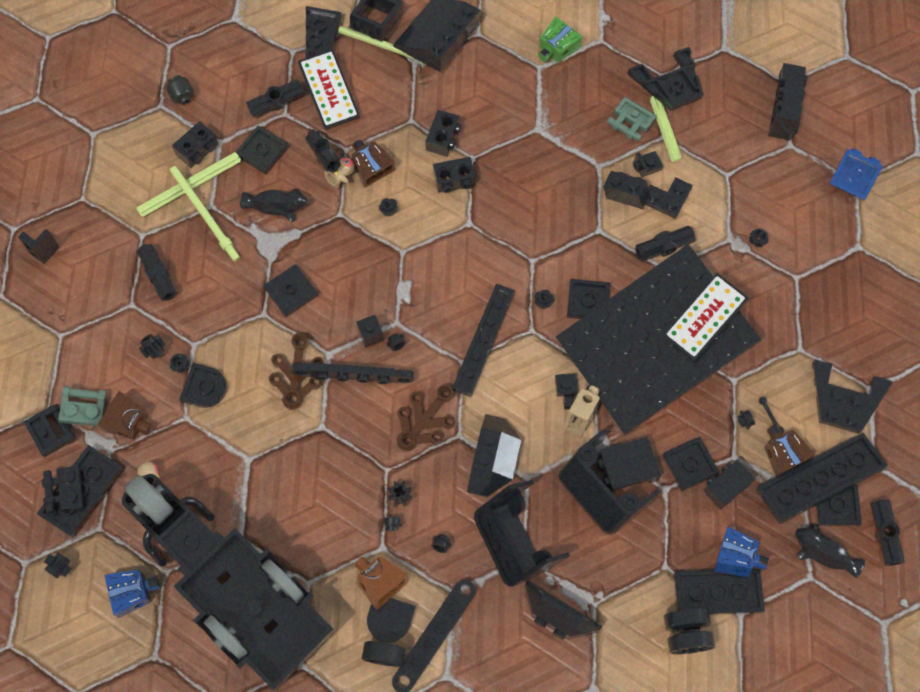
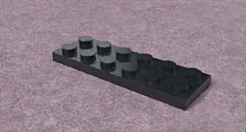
M862 433L758 486L757 492L778 523L782 524L886 470L888 465L866 435Z

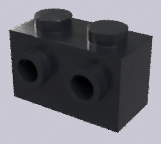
M199 121L172 145L175 155L192 168L199 164L209 152H213L219 143L216 135Z
M610 171L603 185L606 199L642 209L649 195L646 180L641 177L626 175L623 172Z
M738 460L733 465L729 462L721 469L723 473L720 476L716 477L714 475L706 482L707 487L704 492L720 510L755 480Z

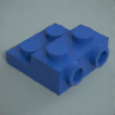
M847 149L829 185L865 201L883 165L879 164L880 161L874 157H869L868 159L862 156V152L859 150Z

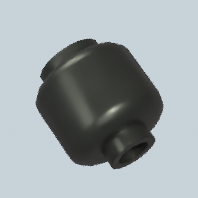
M181 75L174 76L168 80L166 91L172 102L181 103V105L189 103L194 94L189 80L186 77H181Z

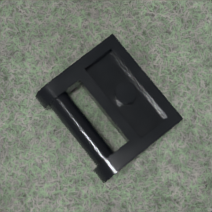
M54 404L23 421L43 457L77 440L75 433L71 432L67 423L58 422L59 404ZM50 416L54 417L64 435L63 437L58 439L47 418Z

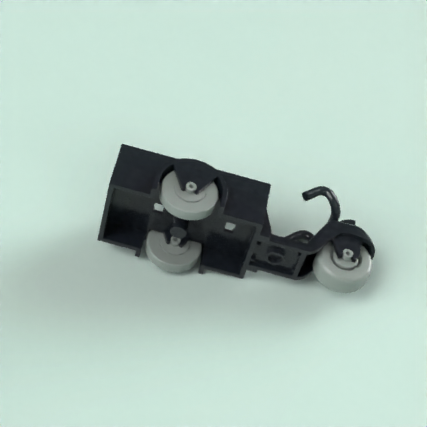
M154 474L136 475L125 485L122 504L146 529L142 539L144 549L159 566L164 567L167 564V560L151 544L153 536L181 565L178 570L184 577L173 587L199 613L193 621L206 632L240 670L248 664L276 692L334 634V629L308 603L314 598V595L304 589L299 581L274 558L268 548L260 554L235 528L225 538L218 531L213 534L186 505L195 507L208 521H213L215 515L195 497L177 498ZM227 571L231 577L221 585L216 579ZM274 619L279 625L268 634L264 627Z

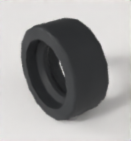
M365 641L361 659L374 664L401 667L403 666L405 648L384 642Z

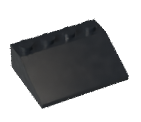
M430 0L396 40L393 47L441 72L479 25L481 10L465 1Z

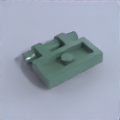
M624 97L614 110V114L618 116L617 120L610 116L607 123L615 131L619 130L626 134V137L630 140L634 139L639 142L642 135L637 133V131L641 130L646 133L655 121L656 115ZM626 121L633 126L629 128L622 123Z

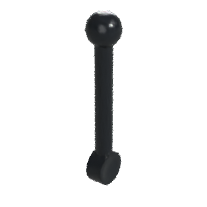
M760 397L759 403L765 408L773 425H778L766 403L767 399ZM779 427L781 432L784 433V429Z

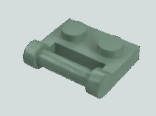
M63 386L58 422L100 427L98 423L103 416L106 390L91 391ZM69 396L98 399V404L69 401Z

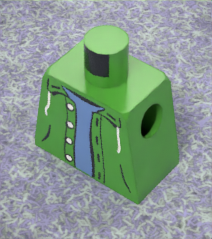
M555 17L540 38L539 48L541 51L538 53V57L543 62H546L550 57L557 62H561L581 47L583 36L558 17Z

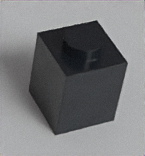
M376 315L356 322L365 348L384 341L383 332Z

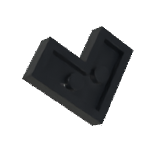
M675 177L670 189L666 192L650 184L648 187L649 195L644 205L676 219L693 185Z

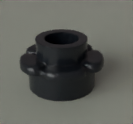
M392 198L383 199L379 205L380 212L385 216H393L398 210L396 200Z
M755 229L750 233L749 242L754 244L755 247L759 248L767 244L768 235L765 230Z
M548 290L538 291L534 296L535 304L541 309L550 307L554 301L553 295Z
M394 333L389 336L387 347L391 348L392 351H398L406 344L404 335Z
M175 354L170 360L171 370L177 371V373L185 372L186 368L190 366V361L184 354Z
M741 410L739 412L740 416H737V419L742 428L749 429L755 425L754 418L749 410L744 412Z
M384 517V524L382 526H386L387 531H397L399 526H402L401 518Z
M443 534L433 536L431 547L435 551L446 553L448 548L452 547L447 536Z

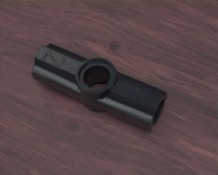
M295 79L280 87H269L265 94L247 101L246 104L252 117H257L270 110L282 109L285 103L304 95V90L299 80Z
M314 129L309 131L305 139L315 154L318 163L323 166L326 172L334 173L338 171L341 162L330 147L328 139L324 138L320 131H315Z
M689 225L672 232H660L653 239L636 245V255L641 262L659 255L663 257L668 256L678 248L694 243L696 240L695 233Z
M152 244L140 246L137 253L162 301L173 299L177 292Z
M884 499L871 502L870 506L876 527L875 538L880 543L885 566L905 563L899 540L900 528L895 523L890 500ZM884 528L890 531L891 537L884 534Z

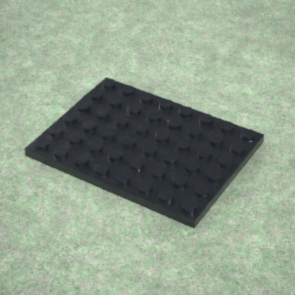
M689 244L555 336L588 384L598 388L600 401L624 435L761 342L760 337L740 311L695 362L663 336L664 332L713 277Z

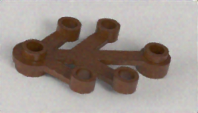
M296 333L291 339L292 346L295 349L293 363L302 362L303 350L308 346V339L305 334ZM303 341L304 344L301 345V346H298V345H297V342ZM281 354L272 356L273 366L279 367L290 380V390L282 382L281 376L278 373H272L269 376V382L283 394L282 402L287 409H298L303 403V397L311 390L319 389L322 386V381L316 379V377H311L309 383L298 390L299 383L307 376L292 374V370L284 362ZM315 357L310 364L316 361L324 363L321 357ZM280 358L281 362L275 363V359ZM274 377L279 378L277 382H272ZM318 380L319 384L313 385L312 382ZM291 398L297 399L295 403H290L289 400Z
M443 384L438 387L437 398L424 414H422L421 406L422 394L420 392H413L410 395L416 423L411 430L408 422L410 417L409 409L401 407L398 410L402 432L397 437V445L401 450L411 451L417 444L431 442L438 445L442 442V434L439 431L418 435L422 429L436 427L451 429L454 427L455 419L451 415H447L444 418L431 419L444 402H449L452 399L453 389L451 386ZM443 392H447L449 395L448 397L444 398L441 396V394ZM419 396L420 400L414 401L413 397ZM402 411H406L408 414L407 416L402 417L400 413ZM447 419L452 420V424L447 425L445 424V421ZM438 435L440 439L435 441L432 437ZM405 439H410L411 443L404 444L403 441Z

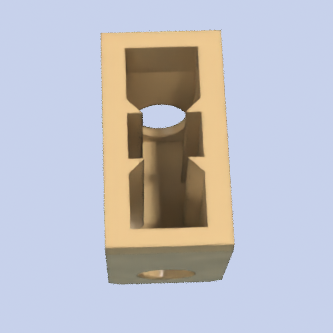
M590 385L587 390H580L568 412L563 426L564 430L582 437L600 399L598 388Z

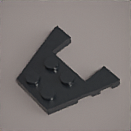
M689 47L678 50L673 55L681 68L664 75L652 78L644 64L628 69L627 74L670 111L700 100L703 96L698 75H696L694 70L695 64L694 60L691 59Z
M814 359L812 369H814V386H816L817 392L816 402L819 423L860 434L890 388L892 381L874 376L871 381L869 395L828 383L832 364Z

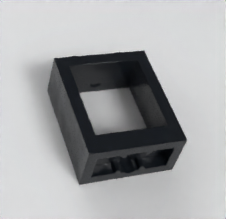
M361 0L350 14L349 28L382 42L401 18L404 2L401 0ZM369 6L388 14L381 24L362 16Z

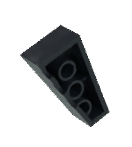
M783 63L779 72L768 136L791 140L793 134H797L802 111L801 104L805 94L803 87L807 81V75H805L806 67Z

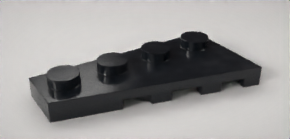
M306 6V58L333 49L342 17L341 12Z

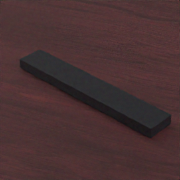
M498 284L495 285L452 387L453 391L468 397L472 396L515 290Z

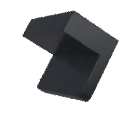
M47 229L36 240L25 232L18 236L29 254L43 264L60 248Z

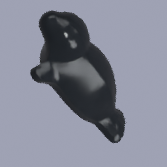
M296 188L289 192L278 189L266 190L255 196L242 192L240 208H254L264 214L283 215L289 221L294 222L296 220L294 212L306 206L308 200Z
M812 524L811 527L796 530L795 537L802 547V550L797 553L799 559L810 558L825 567L846 570L853 577H859L865 566V561L852 558L838 541L821 533L818 525Z

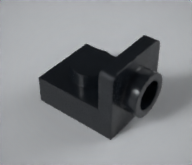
M655 151L642 156L640 152L635 154L633 167L642 178L663 169V165Z

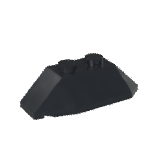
M485 414L471 468L467 493L489 497L492 493L513 480L521 439L506 419Z
M529 580L526 581L524 589L531 617L535 619L534 622L542 628L549 627L554 630L553 634L562 640L565 638L571 640L599 633L602 628L601 624L549 594Z

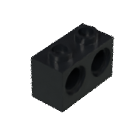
M437 110L425 141L426 151L446 157L450 150L453 151L456 142L454 139L455 135H459L462 126L459 123V115Z
M471 157L433 164V174L438 193H449L456 189H469L475 186L476 176ZM466 173V174H468V175H467V176H461L460 174ZM442 177H448L449 179L443 180V179H441V178H442Z

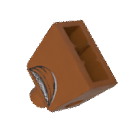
M361 557L355 563V567L360 571L357 577V584L376 610L381 608L407 583L408 574L382 557H377L371 563L364 557Z

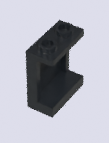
M648 437L604 448L599 451L596 462L598 468L603 470V483L612 493H615L618 489L650 481V483L656 482L661 476Z

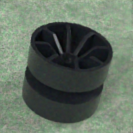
M689 607L663 615L666 631L679 633L667 638L669 654H692L716 648L713 632L700 631V629L712 624L709 609Z

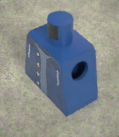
M727 527L714 571L749 577L753 566L765 570L769 558L757 554L758 541Z
M140 570L104 575L113 615L118 618L149 604V592L160 589L157 576L145 579L144 573Z

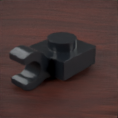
M576 374L555 375L557 397L563 396L564 410H568L573 404L572 396H576L578 393Z

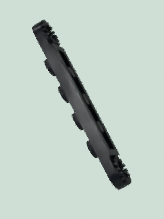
M302 362L292 364L291 371L294 375L316 377L318 380L335 378L341 382H346L350 379L357 380L360 383L377 381L379 384L414 382V372L412 370L405 371L403 369L402 371L401 369L395 370V368L325 363L310 364L306 362L302 364Z
M461 580L456 583L403 661V666L399 667L393 676L392 686L396 692H410L474 598L475 587L472 582ZM463 585L468 586L471 590L470 595L467 597H462L458 593L459 588ZM401 676H406L410 681L408 687L404 689L397 686V680Z

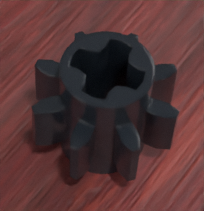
M149 334L140 341L142 346L139 349L145 358L150 356L152 359H155L163 354L165 343L159 335L154 337L153 334Z
M394 481V486L387 488V491L392 494L387 499L388 501H394V507L398 504L406 507L405 502L412 500V496L408 495L412 488H406L405 481L402 484H397ZM403 491V495L396 497V493Z
M59 552L55 556L49 554L44 560V563L47 564L44 570L57 579L61 574L66 577L72 569L68 566L71 561Z

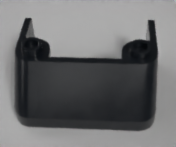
M604 428L576 451L560 469L558 478L560 483L601 531L612 535L651 505L659 496L660 490H655L643 501L632 493H626L619 499L614 496L590 468L598 459V452L595 447L605 439L607 431Z
M532 480L507 486L474 513V520L503 582L509 587L519 585L547 572L570 557L569 553L552 557L547 550L535 552L518 517L525 509V501L521 493L534 484Z

